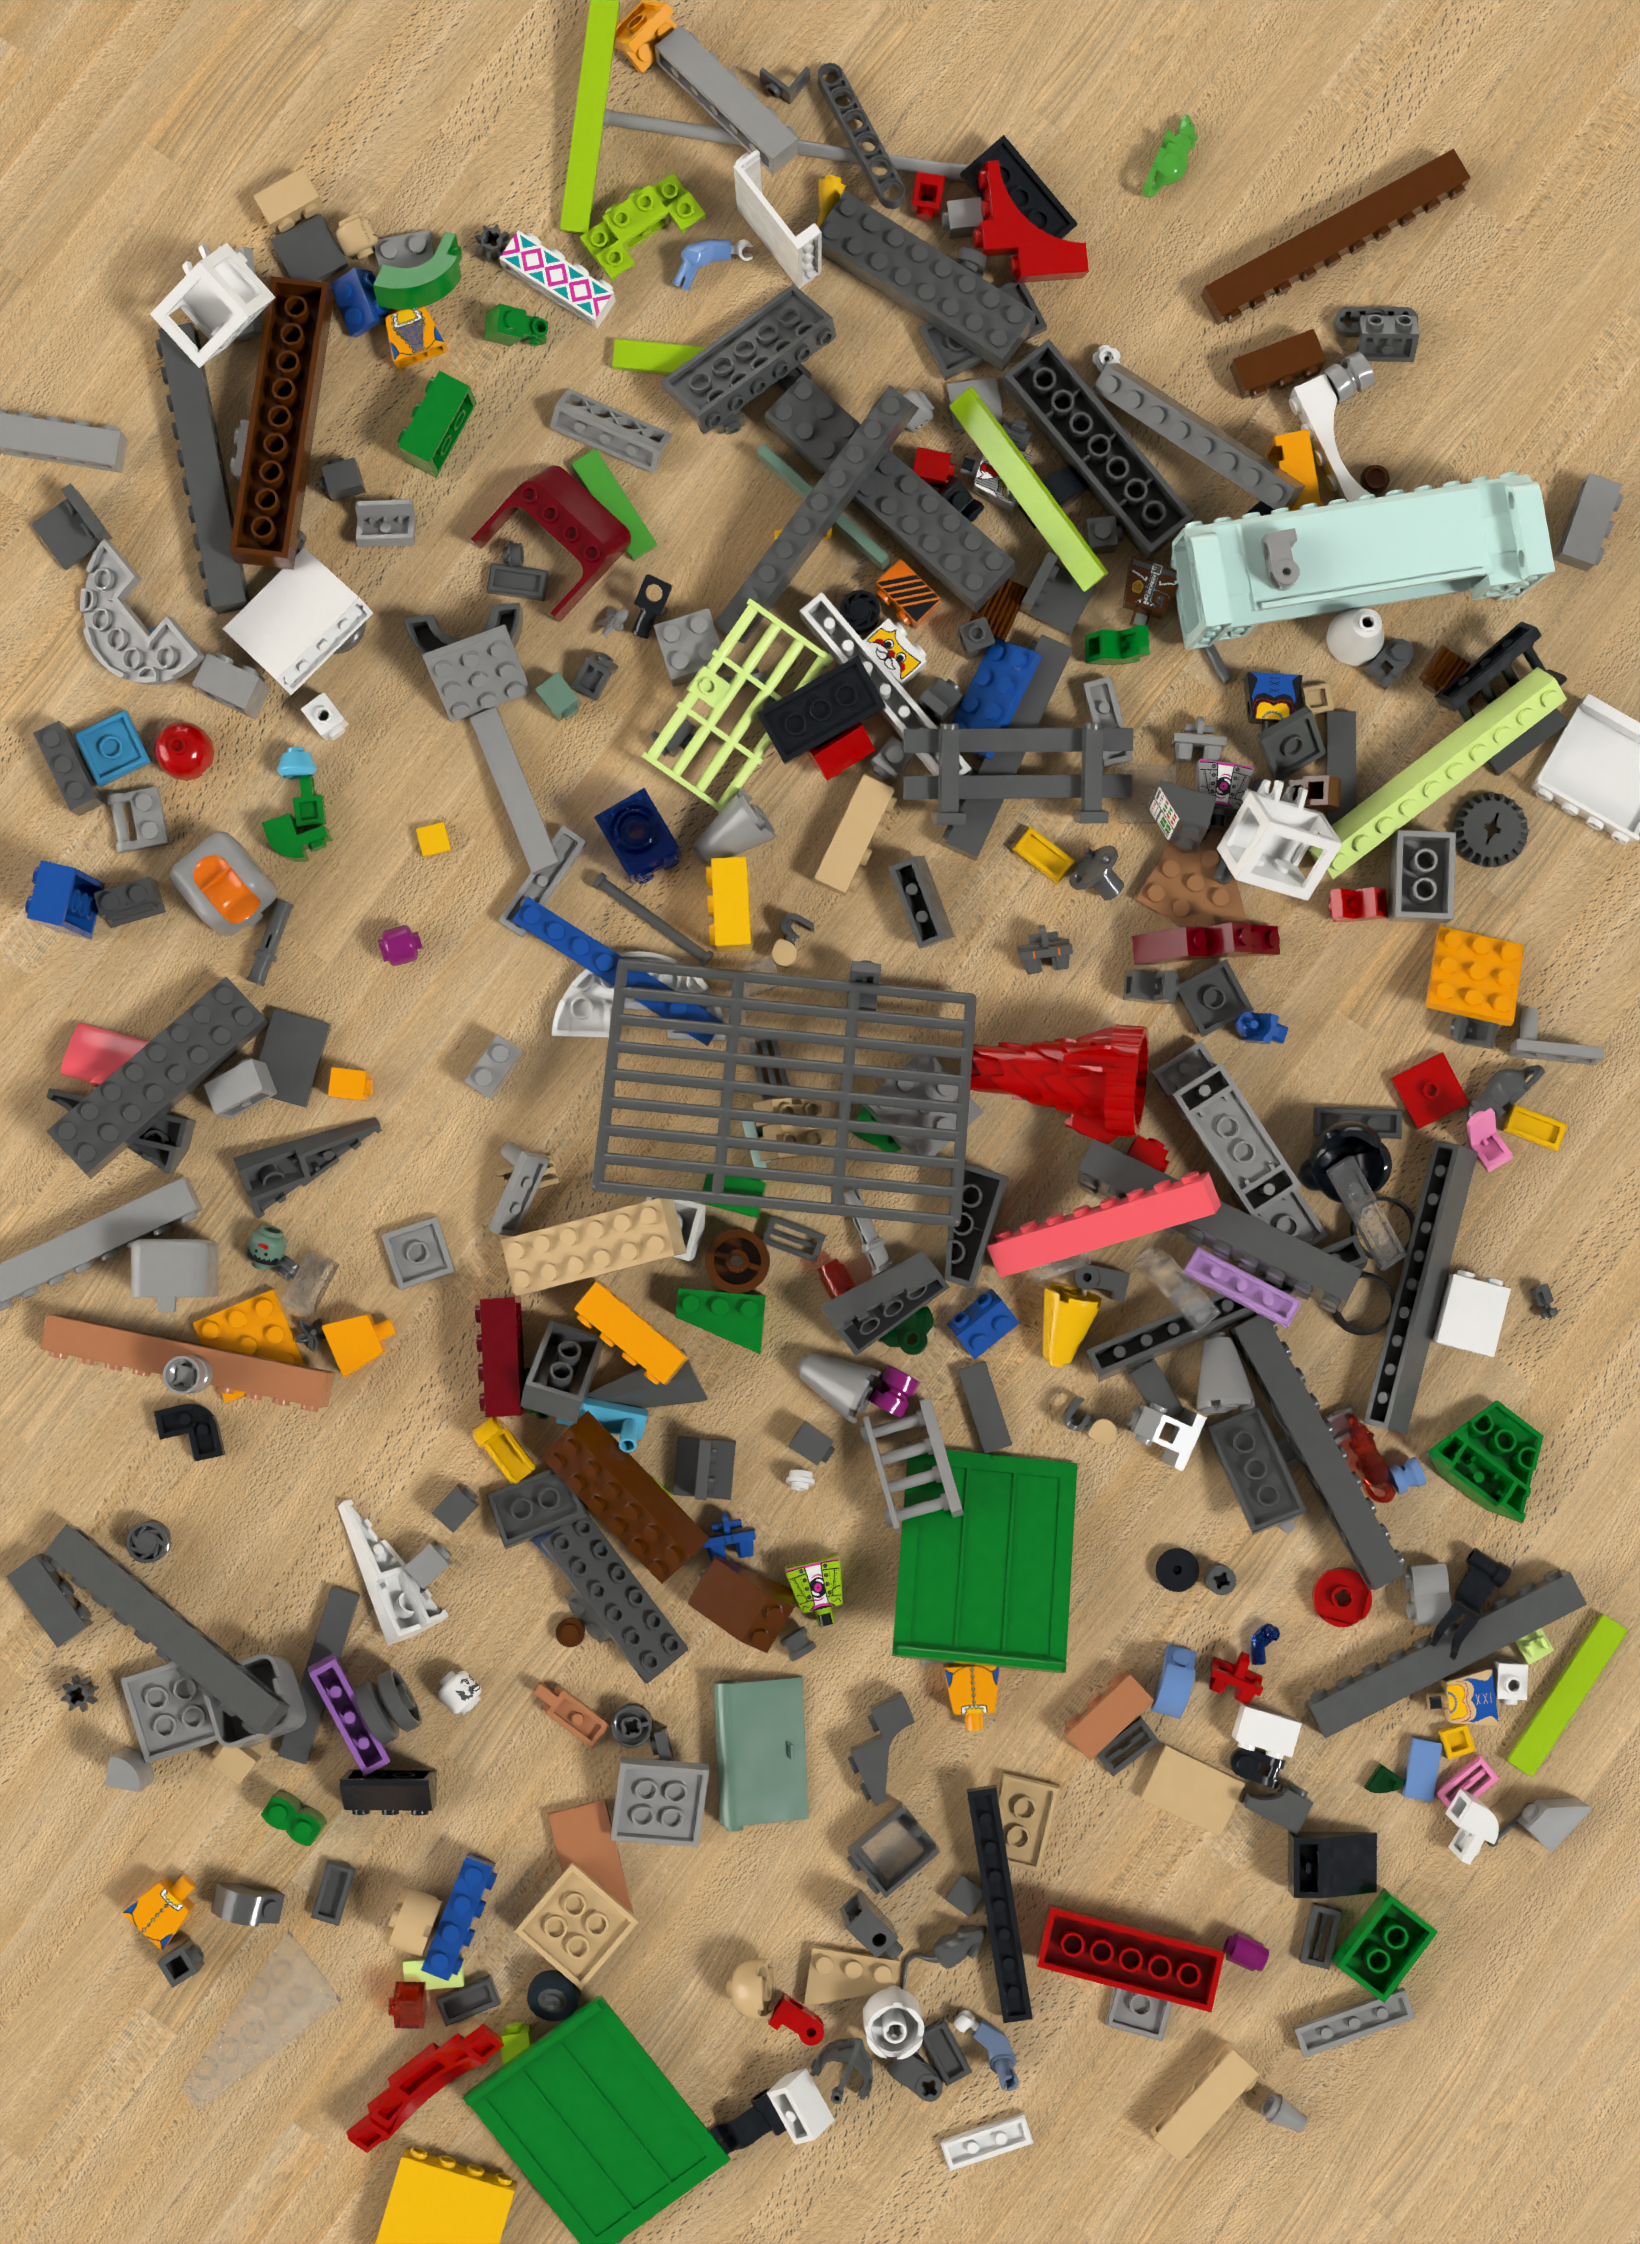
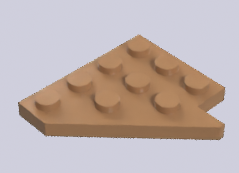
M1210 829L1205 839H1202L1197 851L1182 850L1175 844L1168 843L1135 899L1136 902L1179 927H1208L1230 922L1248 923L1237 880H1235L1234 876H1232L1230 883L1226 885L1214 880L1215 872L1222 858L1217 847L1224 836L1223 830Z

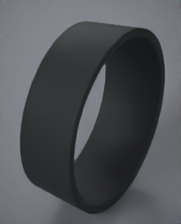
M1362 1272L1359 1278H1372L1381 1282L1389 1292L1391 1309L1386 1321L1381 1326L1372 1330L1357 1329L1346 1322L1341 1312L1336 1310L1335 1313H1332L1336 1323L1342 1329L1354 1335H1370L1381 1330L1389 1322L1394 1304V1295L1386 1282L1377 1275L1368 1272Z

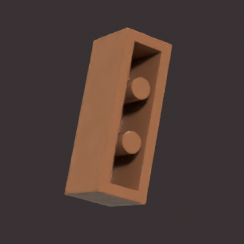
M1128 1671L1124 1674L1119 1672L1108 1682L1110 1687L1102 1695L1099 1692L1093 1695L1086 1703L1088 1708L1082 1714L1075 1713L1065 1723L1067 1726L1064 1730L1066 1736L1090 1761L1154 1701L1152 1696Z

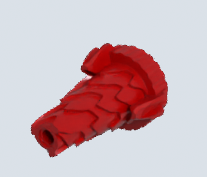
M1117 1024L1115 1027L1104 1028L1076 1039L1058 1038L1054 1039V1042H1031L1030 1044L998 1042V1046L974 1044L970 1090L1012 1095V1100L1028 1101L1037 1106L1055 1108L1057 1111L1072 1114L1066 1118L1065 1127L1102 1143L1110 1144L1118 1136L1133 1137L1140 1130L1146 1096L1149 1057L1147 1027Z

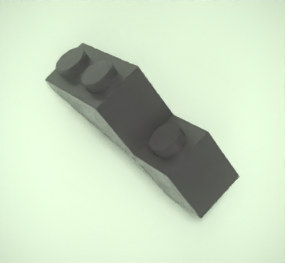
M902 1692L870 1706L872 1714L868 1715V1719L874 1732L880 1730L881 1734L850 1747L852 1756L848 1757L851 1768L854 1774L860 1772L864 1783L860 1784L861 1790L866 1800L872 1799L875 1806L883 1803L885 1800L890 1744L902 1729L915 1723Z

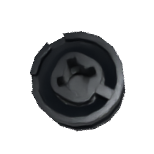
M856 590L847 594L842 600L840 614L858 635L867 634L878 624L880 605L876 597L870 592Z

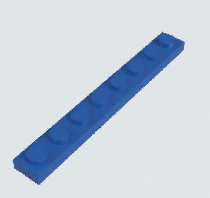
M527 897L512 921L604 981L615 986L617 962L623 957L538 902ZM628 971L626 986L675 991L646 972ZM634 999L664 1018L723 1023L722 1020L698 1005ZM684 1031L707 1047L716 1035Z

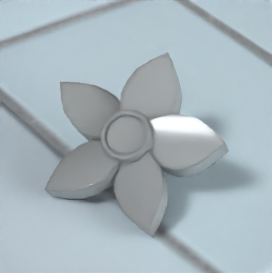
M611 606L607 611V618L596 621L601 627H604L602 632L604 637L610 634L613 628L618 632L624 630L622 622L628 617L629 612L627 609L616 611Z

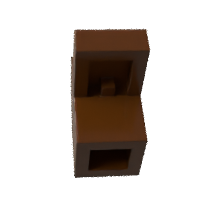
M1321 775L1303 776V779L1289 780L1288 787L1295 788L1293 801L1298 795V788L1308 790L1304 804L1305 808L1323 811L1339 809L1340 778Z

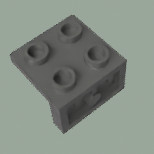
M71 483L61 489L67 499L32 524L65 570L70 569L95 551L103 538L107 540L112 538L85 499Z
M1048 551L1021 602L1019 610L1067 635H1071L1096 585L1084 592L1068 569L1056 564L1059 556Z

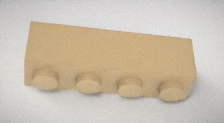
M865 774L863 775L814 877L815 883L842 896H846L848 890L854 892L860 876L856 875L860 865H867L873 850L868 848L873 838L876 840L880 838L885 824L881 823L885 812L891 814L897 802V798L893 797L895 793L894 788Z
M1228 2042L1150 2131L1154 2140L1178 2162L1181 2163L1185 2157L1187 2159L1190 2158L1198 2149L1199 2145L1197 2143L1205 2135L1209 2136L1215 2131L1220 2117L1224 2113L1229 2114L1238 2103L1237 2098L1243 2091L1248 2092L1254 2087L1259 2074L1255 2065Z

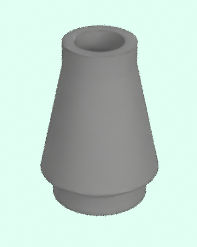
M1270 2094L1265 2099L1261 2114L1266 2117L1267 2122L1292 2129L1298 2133L1304 2130L1307 2124V2117L1301 2114L1282 2095Z

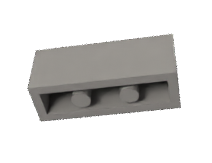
M1589 473L1582 480L1555 561L1586 572L1594 564H1599L1604 553V548H1601L1604 538H1608L1614 522L1610 521L1613 511L1617 512L1623 499V495L1619 494L1623 484Z

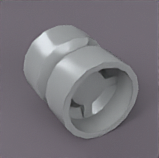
M1359 351L1345 357L1341 361V365L1335 363L1321 372V375L1326 374L1337 397L1336 404H1341L1353 397L1355 390L1362 392L1375 383L1373 370L1367 359Z
M198 1355L176 1356L169 1360L163 1371V1381L166 1387L176 1394L199 1393L211 1384L213 1378V1370L210 1363L204 1357Z

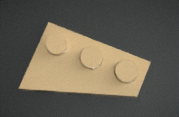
M812 1945L804 2006L873 1995L890 1986H896L900 1960L899 1958L890 1960L887 1956L881 1955L876 1958L873 1954Z

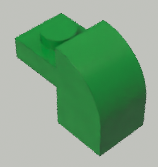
M1138 625L1122 631L1102 629L1084 635L1086 664H1130L1139 662L1141 657L1150 655L1148 626Z
M289 813L262 822L270 846L282 857L293 862L309 861L306 853L307 849H310L311 852L325 848L327 842L332 841L330 831L324 825L300 834L298 827H296L295 818Z

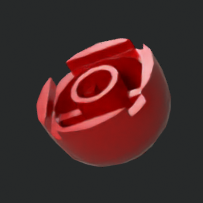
M186 722L173 723L161 730L156 738L154 747L156 761L161 769L174 779L183 781L197 779L202 776V773L208 767L210 768L213 763L215 752L213 742L206 732L197 725Z

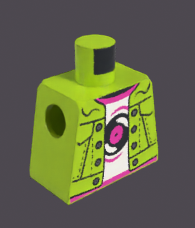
M839 1554L785 1566L786 1576L802 1613L815 1611L818 1627L834 1624L835 1619L832 1607L843 1604Z

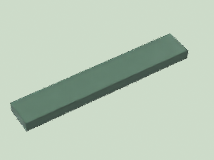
M762 444L756 450L759 460L805 501L814 487L766 444ZM841 513L833 527L884 572L890 566L889 555Z

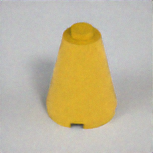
M1052 1283L1049 1286H1045L1042 1356L1047 1359V1364L1062 1368L1064 1364L1071 1363L1101 1307V1297L1087 1291L1085 1296L1083 1293L1078 1292V1288L1069 1285Z

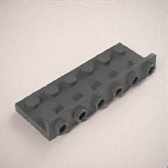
M792 284L661 380V387L697 420L700 431L706 434L713 428L718 427L721 422L733 413L739 411L749 401L762 394L776 381L784 378L799 364L808 360L815 352L828 345L836 337L833 318L798 287Z

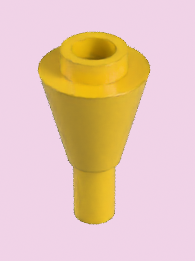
M826 174L824 179H818L820 210L817 221L818 228L838 202L846 185L841 183L842 179L840 177Z

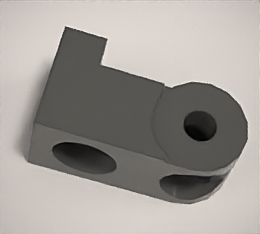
M1082 1265L1075 1270L1074 1282L1083 1290L1098 1288L1112 1291L1111 1300L1124 1302L1130 1273L1093 1265Z

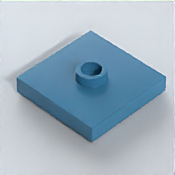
M123 710L73 734L99 787L105 786L152 763L127 710Z

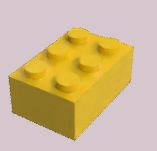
M746 857L711 858V866H706L708 888H713V895H707L708 913L710 917L714 916V924H709L711 945L716 946L717 952L751 951L752 939Z

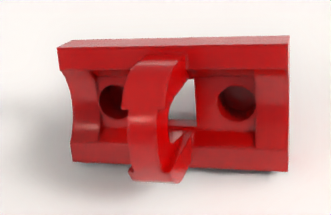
M1245 1652L1239 1654L1235 1664L1214 1656L1210 1663L1209 1689L1220 1694L1224 1693L1227 1684L1237 1687L1234 1692V1698L1239 1702L1249 1704L1255 1695H1261L1263 1691V1686H1261L1263 1676L1247 1670L1250 1664V1655Z

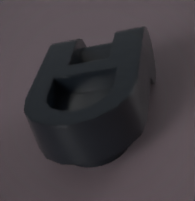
M1240 1747L1232 1752L1229 1763L1231 1769L1241 1778L1277 1789L1280 1782L1277 1778L1280 1769H1284L1286 1760L1273 1758L1258 1750L1251 1751ZM1261 1762L1269 1765L1266 1775L1259 1773Z

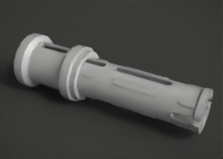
M852 1189L843 1193L845 1204L865 1206L859 1189ZM851 1217L863 1244L861 1252L866 1254L873 1269L871 1271L872 1276L895 1266V1262H891L884 1246L886 1241L882 1237L879 1238L872 1219Z

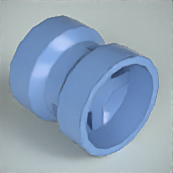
M1416 1457L1406 1460L1405 1464L1401 1467L1395 1464L1387 1468L1391 1483L1398 1495L1407 1492L1410 1486L1420 1487L1427 1483L1423 1469Z

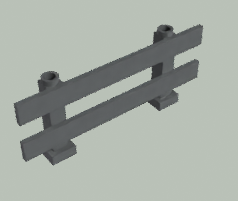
M1085 722L1084 728H958V723H941V729H904L903 752H939V775L903 776V799H938V811H931V822L936 825H965L966 813L959 810V799L1081 798V809H1074L1073 821L1080 824L1108 823L1109 812L1102 809V798H1132V774H1103V751H1133V728H1102V723ZM960 752H1082L1081 774L959 775Z

